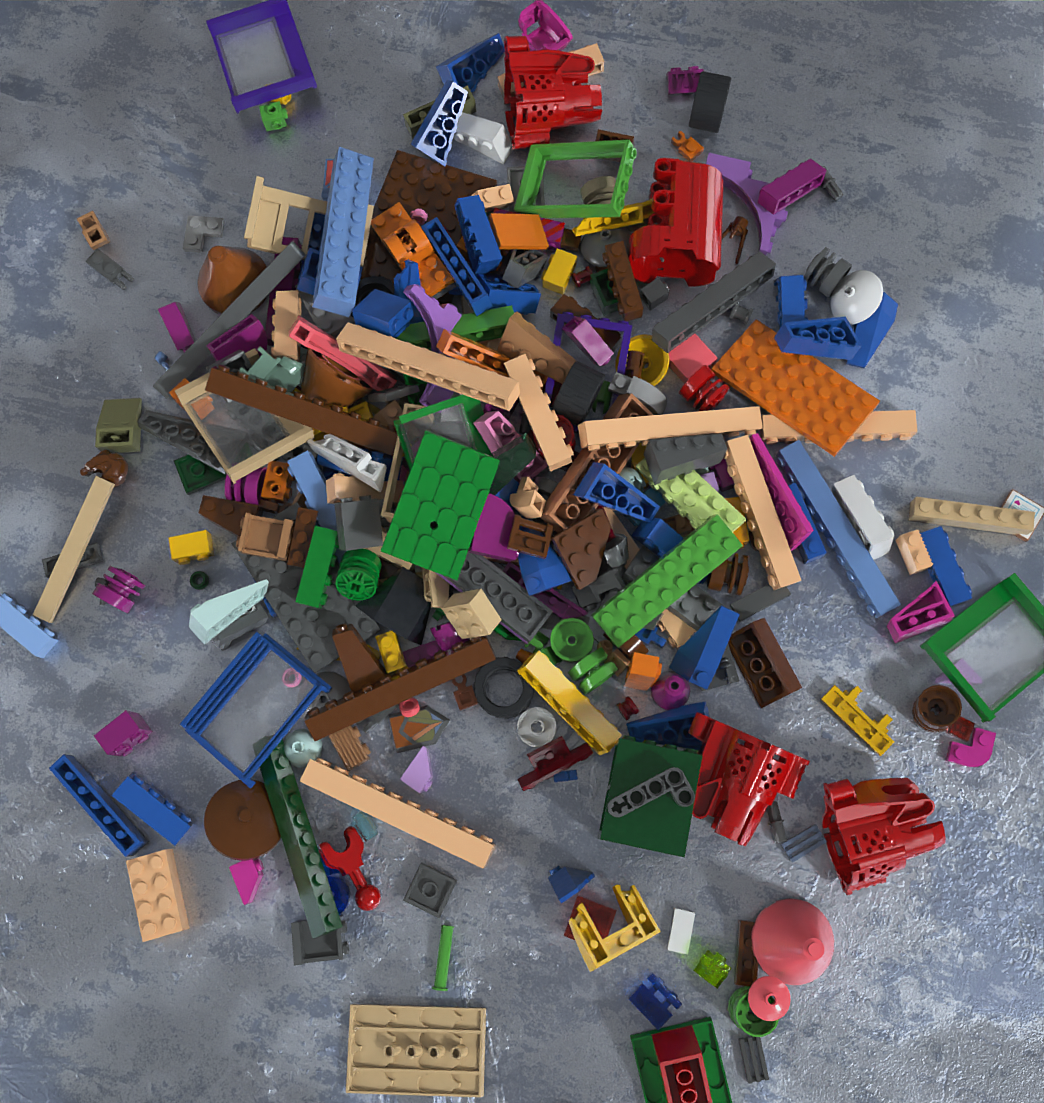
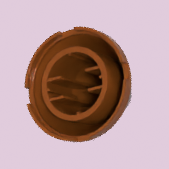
M214 246L209 250L198 275L199 294L204 303L213 312L222 314L267 266L262 258L251 250L240 247ZM266 297L251 312L259 308L265 301Z

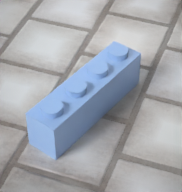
M6 593L0 594V627L33 655L44 658L59 641L54 637L55 633L47 627L43 628L40 626L41 621L33 615L31 617L26 614L27 610L19 604L15 605L12 602L13 598Z

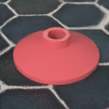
M763 976L753 982L748 992V1003L750 1009L757 1017L765 1021H775L782 1018L789 1009L790 993L787 986L780 979L773 976ZM769 996H774V1002L770 1004L768 998Z

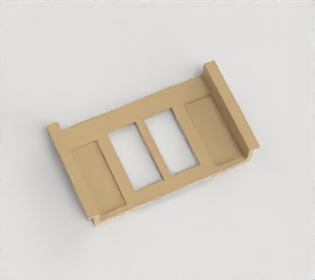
M257 176L244 239H248L247 247L280 254L287 247L282 245L288 209L289 206L309 211L301 249L307 254L314 213L325 215L327 201L263 186L264 178ZM369 204L367 208L362 256L360 263L361 267H363L364 258L374 206Z

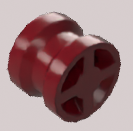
M629 696L625 698L624 702L615 705L626 721L630 719L631 715L639 713V709Z

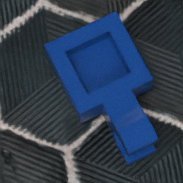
M657 627L654 630L642 628L635 634L646 645H649L650 641L663 649L667 643L666 639L656 634L658 631Z

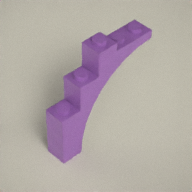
M709 153L706 164L717 168L721 172L723 186L731 190L743 201L755 220L759 238L758 252H762L764 255L771 253L773 242H770V239L775 236L776 229L780 228L781 223L786 221L788 211H785L784 208L773 215L757 203L760 189L769 183L751 179L753 172L750 169L751 162Z
M412 284L407 286L403 293L414 303L423 317L430 337L431 351L444 354L436 347L444 329L452 331L462 315L450 303L439 305L440 303L435 298L429 297L425 293V289L420 285ZM427 382L426 388L418 402L427 407L450 399L454 391Z

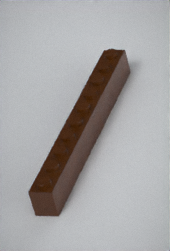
M218 364V367L214 366L211 368L205 391L385 454L394 455L398 437L394 425L388 424L386 427L374 418L367 420L361 418L362 415L357 412H344L340 406L332 405L330 407L324 405L325 402L320 399H307L303 393L295 391L293 394L287 392V388L275 385L273 387L267 385L268 381L260 378H256V380L250 379L248 374L237 371L236 374L229 371L230 368Z
M487 635L472 637L464 643L458 642L447 651L440 650L429 659H420L415 663L416 665L409 668L405 666L392 676L388 674L381 677L374 684L367 683L359 691H350L337 701L332 699L319 709L318 707L310 709L305 716L304 722L314 741L320 740L496 660L495 652Z

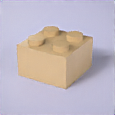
M482 589L455 593L441 608L461 639L490 635L502 620Z

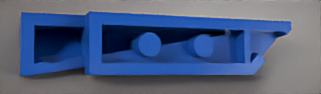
M407 259L405 260V268L402 273H397L394 278L395 296L410 300L403 293L405 288L412 284L420 286L421 284L418 263ZM411 301L414 317L410 320V324L424 322L422 315Z

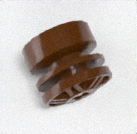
M735 553L731 561H728L727 558L716 567L708 577L707 589L720 592L723 584H727V593L731 594L733 586H735V595L740 596L748 578V555H742L740 563H738L739 555Z
M942 685L930 686L920 694L913 704L912 714L914 721L927 732H943L949 729L961 716V699L949 687ZM935 708V711L939 713L935 715L934 711H931V709Z

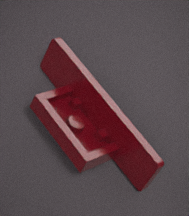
M560 736L527 754L534 770L518 778V782L523 791L532 789L536 784L552 778L563 770L569 769L579 761L586 760L593 754V751L587 742L570 751L565 740Z

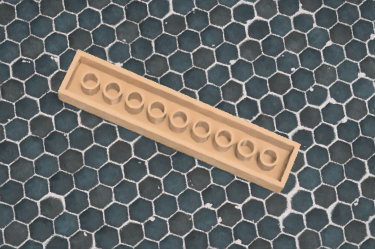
M317 757L316 760H309L300 782L484 869L487 866L496 846L492 843V838L483 834L480 837L474 835L475 830L466 826L459 828L456 826L457 822L450 818L444 817V819L438 818L439 813L433 810H421V805L414 801L407 800V802L402 801L403 796L390 791L389 794L385 793V788L375 783L368 785L366 784L367 779L354 774L349 776L350 771L337 766L332 768V763L325 759Z

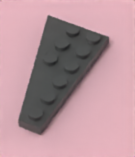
M146 410L138 420L139 428L221 473H226L192 420ZM203 422L229 463L232 464L249 439V433Z

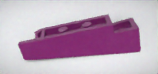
M509 561L503 572L527 590L520 568ZM554 589L533 595L562 620L582 617L588 614L587 611Z

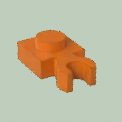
M682 131L678 132L680 140L672 137L671 143L679 147L678 152L690 162L694 161L703 152L704 147L692 137L687 140Z

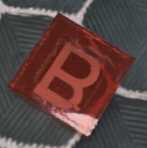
M960 716L947 733L968 742L975 723Z

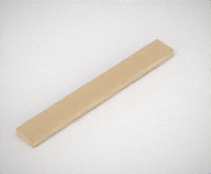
M95 476L35 608L34 616L48 623L53 622L115 486L114 483Z

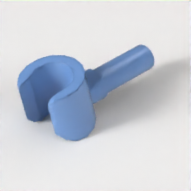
M159 351L155 356L156 361L165 367L166 370L170 368L165 362L168 357Z

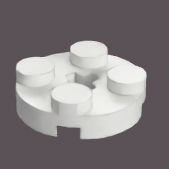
M541 707L524 711L517 723L518 734L521 740L531 747H541L551 742L557 730L556 721L551 712ZM540 722V727L543 728L542 731L533 732L532 724Z

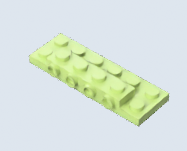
M645 458L636 465V470L649 481L651 488L662 493L663 499L668 504L672 503L682 517L686 516L694 529L698 528L715 514L720 516L732 533L746 521V518L695 470H692L689 474L685 475L683 473L677 475L674 479H666L654 485Z

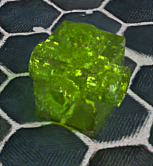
M707 950L693 971L718 989L723 980L727 978L731 967L725 963L727 959L720 953L716 952L714 955Z

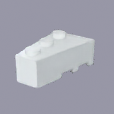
M464 112L459 116L458 127L453 138L457 142L463 143L504 165L513 151L512 142L504 125Z

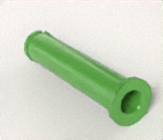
M441 925L433 990L448 991L446 985L454 926Z

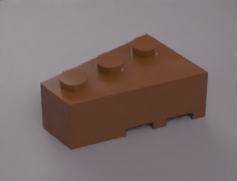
M203 495L198 513L206 520L238 537L241 536L242 532L240 522L242 517H245L246 512L262 517L263 510L258 505Z

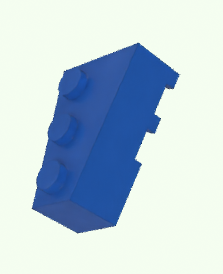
M803 275L780 276L775 279L774 286H778V295L775 298L779 306V312H777L779 329L785 322L808 320L805 317V310H807L808 305L807 298H804L807 282Z

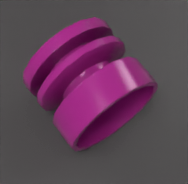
M233 462L231 466L237 465L238 462ZM262 466L240 478L235 484L226 475V499L243 502L245 499V502L248 504L259 505L260 500H264L261 497L267 468Z
M109 566L107 570L115 575L112 578L104 574L103 577L110 583L108 585L98 583L92 594L128 614L134 605V601L128 596L130 594L139 596L140 593L133 590V588L137 586L144 589L146 585L127 571Z

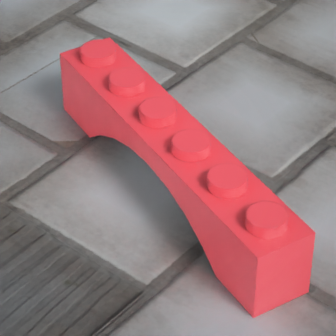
M301 316L297 317L289 330V337L339 363L377 391L392 388L397 382L394 374L378 364L341 352L336 338Z

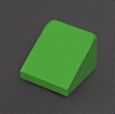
M551 646L540 650L541 653L547 655L549 661L554 666L562 662V659L555 654Z

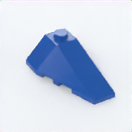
M521 516V518H523V519L533 521L532 519H527V518H524L523 516ZM519 526L521 531L544 537L540 531ZM551 543L549 544L545 559L519 552L520 570L529 596L540 594L572 581L561 557L555 552Z
M705 701L684 705L626 723L629 736L635 737L636 742L642 743L644 740H651L657 742L656 744H670L677 747L700 750L703 742L688 733L696 712L708 717L710 716Z

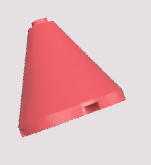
M792 898L777 900L760 912L752 928V952L761 966L760 968L768 976L776 977L784 984L803 985L812 982L824 973L831 962L834 952V935L831 925L817 907L806 901Z

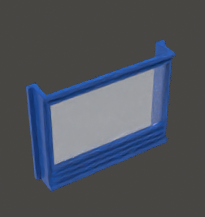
M256 632L180 725L245 785L252 788L256 783L251 778L319 693L324 691L328 694L332 687L268 634L265 633L262 636Z

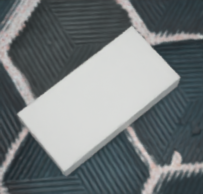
M674 908L667 950L688 955L695 912Z

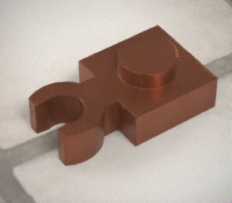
M465 674L462 675L463 681L461 683H457L455 678L452 679L454 686L458 687V690L453 693L460 711L479 704L472 685L466 687L467 677Z

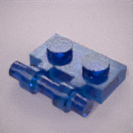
M652 972L647 977L652 986L648 989L642 983L628 999L659 1031L673 1016L667 1008L672 1004L677 1010L681 1007L682 1003L677 998L678 995L674 991L671 992L664 985V981ZM657 990L665 997L662 1003L654 995Z

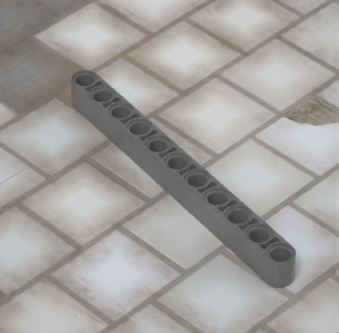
M292 241L155 382L153 387L167 399L170 396L169 392L184 378H187L211 354L206 345L244 320L306 254Z

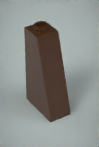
M343 623L333 629L332 637L351 691H359L365 684H374L381 677L388 675L385 668L352 623L348 625Z

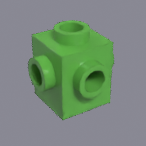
M280 101L259 106L266 131L287 127L286 119H288L286 108H282Z

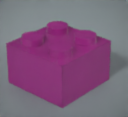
M125 710L96 733L94 737L107 755L124 757L133 751L135 745L145 742L149 738L148 735L153 731L139 713Z

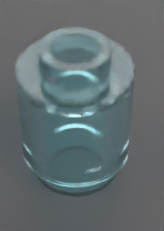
M360 811L352 817L354 821L351 822V825L365 842L378 834L376 830L378 827L369 814H364L363 811Z

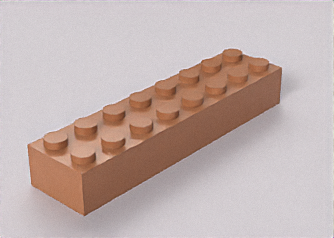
M632 393L617 397L602 420L652 416L653 414ZM640 443L627 448L624 445H618V448L606 449V446H602L599 450L594 451L582 448L546 501L540 518L544 522L553 525V530L559 533L592 514L598 507V504L573 495L592 463L606 464L617 474H620Z

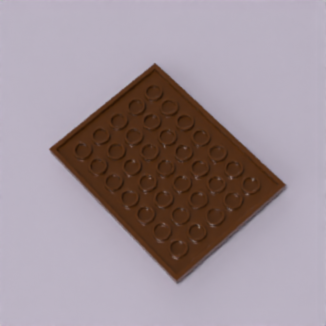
M397 150L374 205L372 219L400 202L409 216L410 212L415 209L424 210L428 215L424 224L437 217L441 224L448 229L452 241L457 245L462 237L454 207L457 199L469 197L477 190L496 187L497 180L449 165L443 166L436 161ZM370 225L360 280L365 277L382 276L394 283L397 273L401 274L402 271ZM447 292L436 300L440 303L439 305L451 304L454 295Z

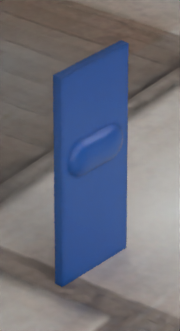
M577 770L561 771L553 776L554 782L578 780Z

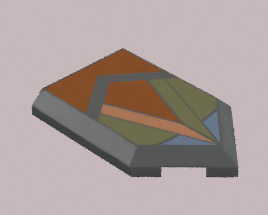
M427 705L420 707L419 712L412 717H405L401 712L389 714L397 753L436 744L445 727L450 722V719Z

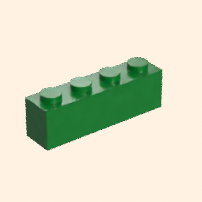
M315 526L296 603L319 609L322 608V605L326 604L328 594H325L326 588L331 585L333 575L330 574L331 569L336 566L338 556H335L336 550L339 548L337 531Z

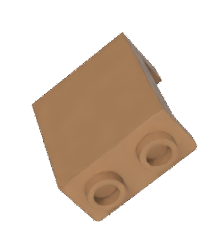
M246 512L245 517H242L240 522L242 532L241 536L237 538L236 547L242 554L288 561L295 523L289 519H284L283 521L254 516Z

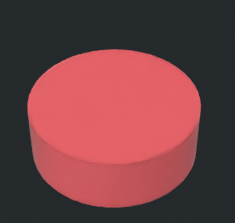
M412 697L401 702L399 709L403 716L412 717L419 712L420 706L417 699Z

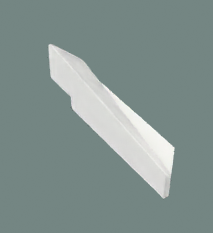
M331 434L324 435L322 440L314 442L312 439H309L307 441L315 453L377 491H382L387 467L385 464L372 461V457L368 452Z

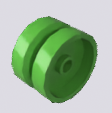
M568 618L556 624L551 632L550 642L553 651L560 659L575 663L592 652L594 638L588 624L580 619ZM571 636L576 639V642L573 644L568 642Z
M602 647L581 659L568 672L573 681L586 677L578 686L583 695H587L619 670L613 661L600 666L608 657V654Z

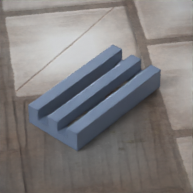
M814 824L780 845L793 863L827 841L823 838L818 826ZM813 830L816 833L791 849L787 848L788 845ZM819 838L820 841L792 856L791 853Z

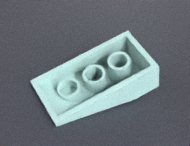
M265 579L210 599L202 605L197 604L190 611L189 628L206 644L262 600L267 592L269 581Z

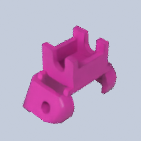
M535 0L522 10L519 16L518 26L523 32L522 36L527 37L530 51L546 49L562 51L573 39L571 32L564 22L542 0ZM538 21L540 27L527 35V28Z

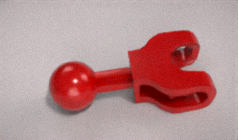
M349 826L344 831L347 844L344 852H336L327 842L318 844L317 848L325 866L337 869L342 876L347 874L350 876L357 889L355 894L357 906L361 910L371 911L380 904L381 893L376 886L367 884L359 869L360 866L364 865L361 859L364 843L357 830Z

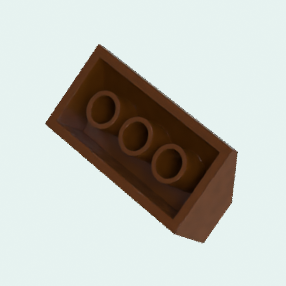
M765 618L756 620L731 634L728 641L730 651L760 708L802 688Z

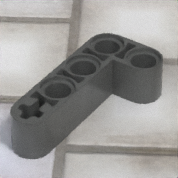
M673 767L611 799L607 805V810L613 817H622L667 792H670L677 805L687 807L694 802L695 794L682 770ZM672 771L679 775V781L676 784L671 783L668 779V775ZM653 781L658 782L661 787L660 792L657 794L652 793L649 789V785ZM634 791L639 792L642 796V800L638 804H634L630 799V795ZM681 791L689 793L690 799L687 803H682L679 800V793ZM626 796V801L631 808L628 809L627 805L620 809L621 813L613 812L611 809L614 807L613 802L616 801L617 804L624 802L622 797Z

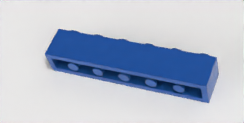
M436 217L422 225L421 228L434 251L453 277L457 287L475 315L478 316L492 308L493 306L488 294L439 219Z
M63 754L49 767L50 771L125 857L134 856L148 843L147 839L73 755Z

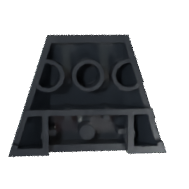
M402 566L376 589L375 594L371 598L362 600L355 606L371 619L399 636L422 645L431 602L425 600L423 578Z

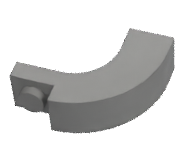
M615 372L608 388L609 392L617 395L632 393L653 415H663L667 406V399L661 391L638 377L633 376L631 378Z

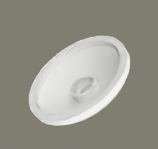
M867 270L855 271L845 276L837 284L831 296L830 308L835 318L846 317L850 324H857L869 318L876 311L882 300L883 285L877 275Z

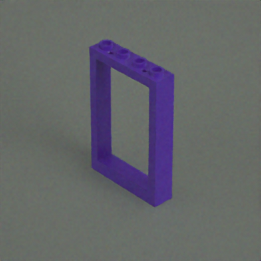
M562 312V314L557 316L553 340L556 346L561 345L563 333L561 328L564 327V323H568L574 317L572 313ZM581 315L580 318L586 319L594 328L624 332L617 369L618 373L624 375L632 325H629L627 321H618L616 323L610 322L608 318H599L597 320L592 319L589 315ZM548 377L545 393L548 394L551 402L555 380ZM613 394L612 404L619 395ZM572 424L574 433H579L578 426Z

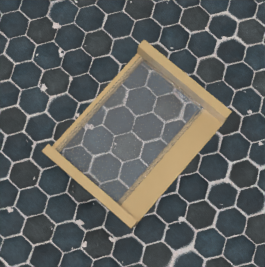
M255 348L245 353L251 365L260 357ZM209 373L175 390L183 408L233 484L240 478L302 445L309 439H315L314 431L311 427L234 400L228 403L222 396L205 391Z

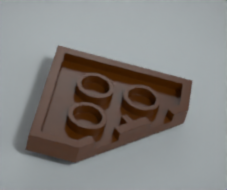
M598 509L551 537L578 590L596 581L611 528L603 509Z

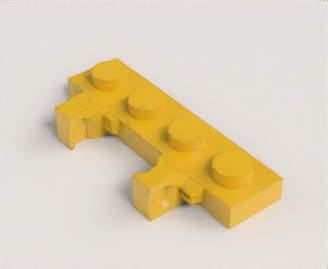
M834 685L820 700L876 754L882 756L894 743L886 734L889 731L886 727L893 719L888 714H884L880 721L871 720L857 706L858 703L855 701L857 696L863 692L858 686H855L850 692L847 690L842 692Z

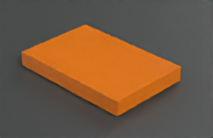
M490 214V224L499 249L546 250L549 247L539 214Z

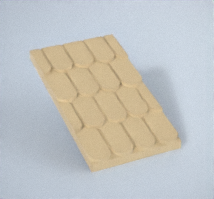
M351 1004L346 1093L483 1097L486 1008Z

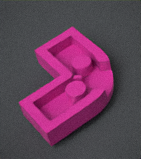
M977 727L974 728L970 746L953 741L949 743L946 761L965 767L984 765L992 755L996 733Z

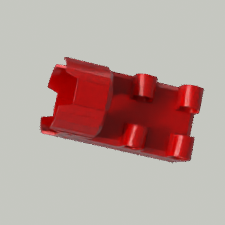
M659 158L655 162L653 177L656 181L651 184L648 196L649 200L652 199L651 208L655 213L649 216L646 226L634 231L629 238L628 258L634 278L648 284L654 281L656 277L685 279L688 287L708 285L714 282L716 271L721 267L722 174L717 168L708 164L673 158Z

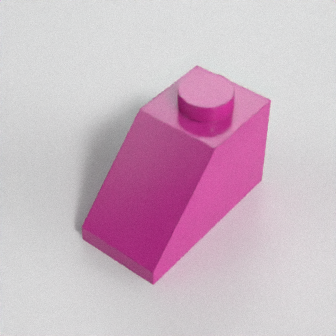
M260 858L240 861L229 867L244 905L253 902L264 875L262 872L264 867Z

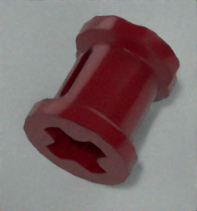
M586 266L584 270L578 273H571L576 288H580L582 284L590 281V275L593 272L589 266Z

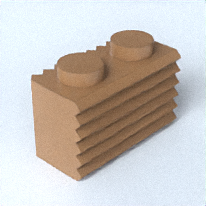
M352 725L329 735L348 771L370 760L369 754L371 753L367 744H362L359 739L362 735L358 727H353Z

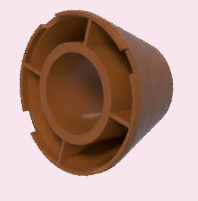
M308 348L300 392L306 395L305 398L310 400L317 398L324 401V405L330 407L337 405L343 408L346 406L350 407L373 391V388L339 363Z

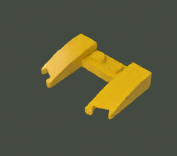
M620 885L612 887L628 926L604 939L601 938L583 903L577 906L576 909L579 912L575 919H569L568 922L574 939L590 972L661 932L635 885L630 886V891H621Z

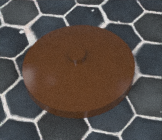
M241 780L231 782L219 789L206 807L204 815L206 836L213 848L227 858L239 861L257 859L269 853L281 839L265 784L261 781L254 780L256 783L252 788H249Z

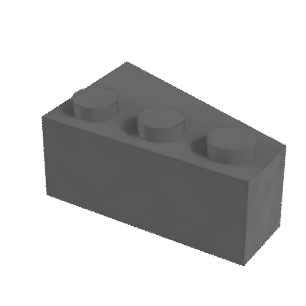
M514 249L502 279L507 281L508 285L519 288L541 275L549 256L540 250Z

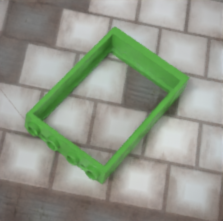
M630 140L531 145L514 210L521 214H539L540 218L620 217L621 211L624 208L625 194L628 191L629 178L633 171V161L637 155L636 148ZM622 157L610 204L535 206L546 161Z

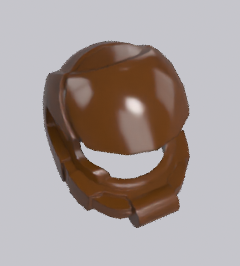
M103 450L85 464V467L80 470V474L89 477L94 473H103L101 478L114 483V488L125 482L128 474V464L119 453Z

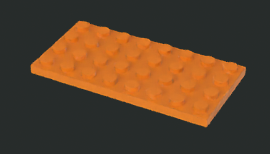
M756 319L711 370L716 373L715 376L835 457L878 406L880 400L813 356L781 352L774 339L777 332Z

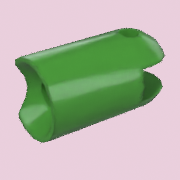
M604 380L592 406L594 413H596L598 402L604 403L603 414L608 411L612 395L608 388L611 382Z

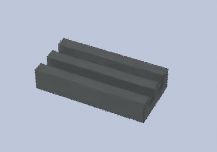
M748 1036L738 1038L748 1084L769 1080L760 1037ZM755 1040L763 1075L759 1074L753 1041ZM745 1042H748L755 1073L753 1077H751Z

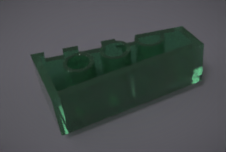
M527 433L489 454L500 460L489 494L496 495L536 457L537 448Z

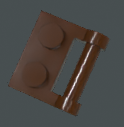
M515 514L512 520L507 549L545 559L548 553L553 525L548 523L544 525L521 518L520 515ZM519 526L543 532L544 537L521 531Z

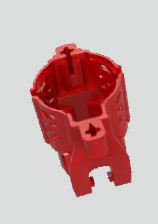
M526 36L504 37V104H510V111H505V117L513 150L530 148L531 145L550 144L549 132L551 130L593 123L601 119L602 109H593V107L602 106L601 85H581V83H588V74L595 68L594 60L591 57L550 49L530 51ZM511 83H514L515 96H511ZM512 117H516V127H514Z
M696 712L688 733L703 742L698 753L703 756L692 815L698 819L705 818L707 815L714 817L711 828L715 829L714 833L732 841H738L737 844L746 846L758 827L768 805L772 806L777 793L794 799L799 782L802 780L803 773H805L806 765L808 766L810 761ZM738 738L745 741L744 745L737 742ZM774 754L779 756L778 760L773 758Z
M909 778L872 779L861 781L853 786L848 779L823 784L825 792L823 797L826 809L822 816V828H829L830 831L823 835L827 841L826 845L838 874L841 888L846 895H851L852 891L855 890L858 891L862 888L886 883V877L890 873L904 869L907 860L933 851L946 842L942 821L925 824L927 823V816L931 815L935 809L934 802L925 793H919L918 786ZM836 841L839 843L842 856H839L834 844Z

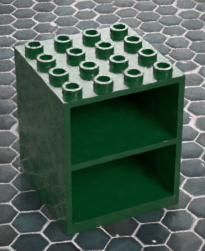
M624 735L615 744L598 839L685 858L694 802L690 806L681 807L675 803L670 792H667L622 817L611 816L607 810V805L611 799L673 767L682 770L696 796L703 755H699L698 750L689 748L680 751L677 750V746L665 744L662 747L656 746L657 742L651 740H644L642 743L636 742L635 737ZM672 771L669 773L668 779L671 783L676 784L679 781V775ZM653 781L649 785L652 793L657 794L660 792L661 787L658 782ZM634 791L631 793L630 799L634 804H638L641 802L642 796L639 792ZM681 791L679 793V800L682 803H687L690 799L689 793ZM626 796L622 797L624 802L617 804L616 801L613 802L614 807L611 808L613 812L621 813L620 809L627 805L628 809L631 808L626 801Z

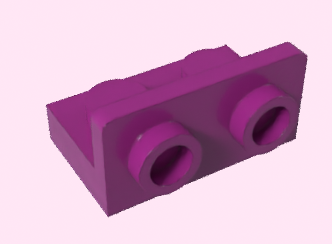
M699 66L688 67V70H681L680 67L671 68L666 73L668 78V95L696 93L699 77L704 69H699Z
M436 640L402 653L409 668L416 665L415 663L420 659L433 657L441 649Z

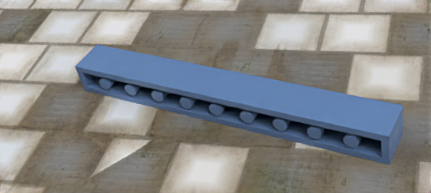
M800 440L780 449L776 455L778 465L786 471L788 481L791 484H797L810 516L814 517L818 530L821 533L823 532L827 538L826 543L829 548L833 549L837 554L836 559L846 569L848 579L854 582L857 587V594L861 599L865 600L870 615L877 619L901 605Z

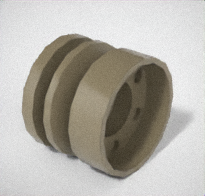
M602 176L585 183L580 189L583 204H610L616 179L611 176Z

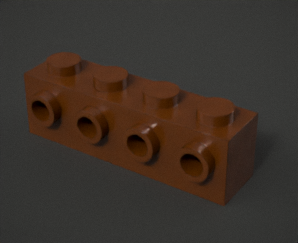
M620 241L605 245V253H602L604 264L608 266L607 274L609 281L613 283L612 291L614 298L617 297L618 300L617 308L619 315L622 314L624 321L642 318L644 308L624 242Z

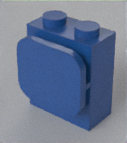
M374 289L352 309L356 325L369 330H375L386 336H392L395 339L410 325V320L414 317L411 300Z

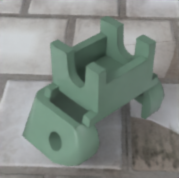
M260 346L258 351L262 355L248 371L243 366L240 368V371L248 374L250 379L256 380V378L266 380L268 381L267 385L273 387L280 385L287 388L286 391L291 393L300 382L305 367L303 363L286 356L274 359Z

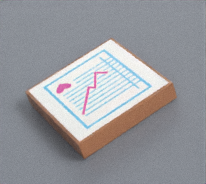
M1013 489L1001 505V508L1035 512L1034 530L1044 515L1043 506ZM1034 531L1028 535L1015 534V536L1027 542Z

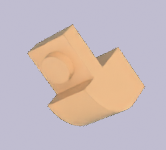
M528 476L521 478L517 493L510 494V504L524 518L532 519L542 516L546 500L538 493L539 487Z

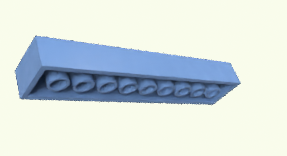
M342 147L338 148L333 160L312 307L349 317L356 303L374 158Z

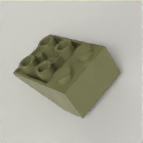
M141 398L104 400L96 427L95 447L101 452L109 450L111 453L140 452L141 428L138 426V420L141 418Z

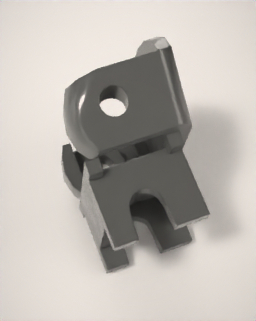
M614 534L616 538L606 543L597 579L589 584L598 602L604 599L601 593L606 596L608 590L614 587H618L619 591H621L625 587L622 580L626 586L630 583V581L622 576L626 571L624 565L627 564L629 559L628 542L624 534Z

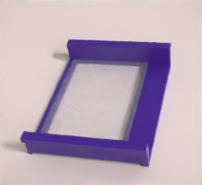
M268 0L206 20L227 81L231 101L237 114L241 110L311 87L313 89L317 88L287 0Z

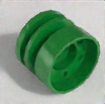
M368 549L346 551L341 558L335 583L340 594L356 601L371 598L377 588L382 565L380 558Z

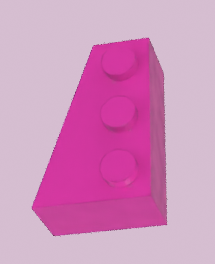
M936 581L914 601L892 617L886 627L894 642L898 643L946 625L955 615Z

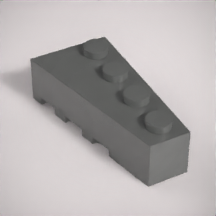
M722 433L650 439L644 451V457L654 485L663 480L674 479L677 475L683 473L686 475L691 473L692 470H701L721 463L727 451V446Z

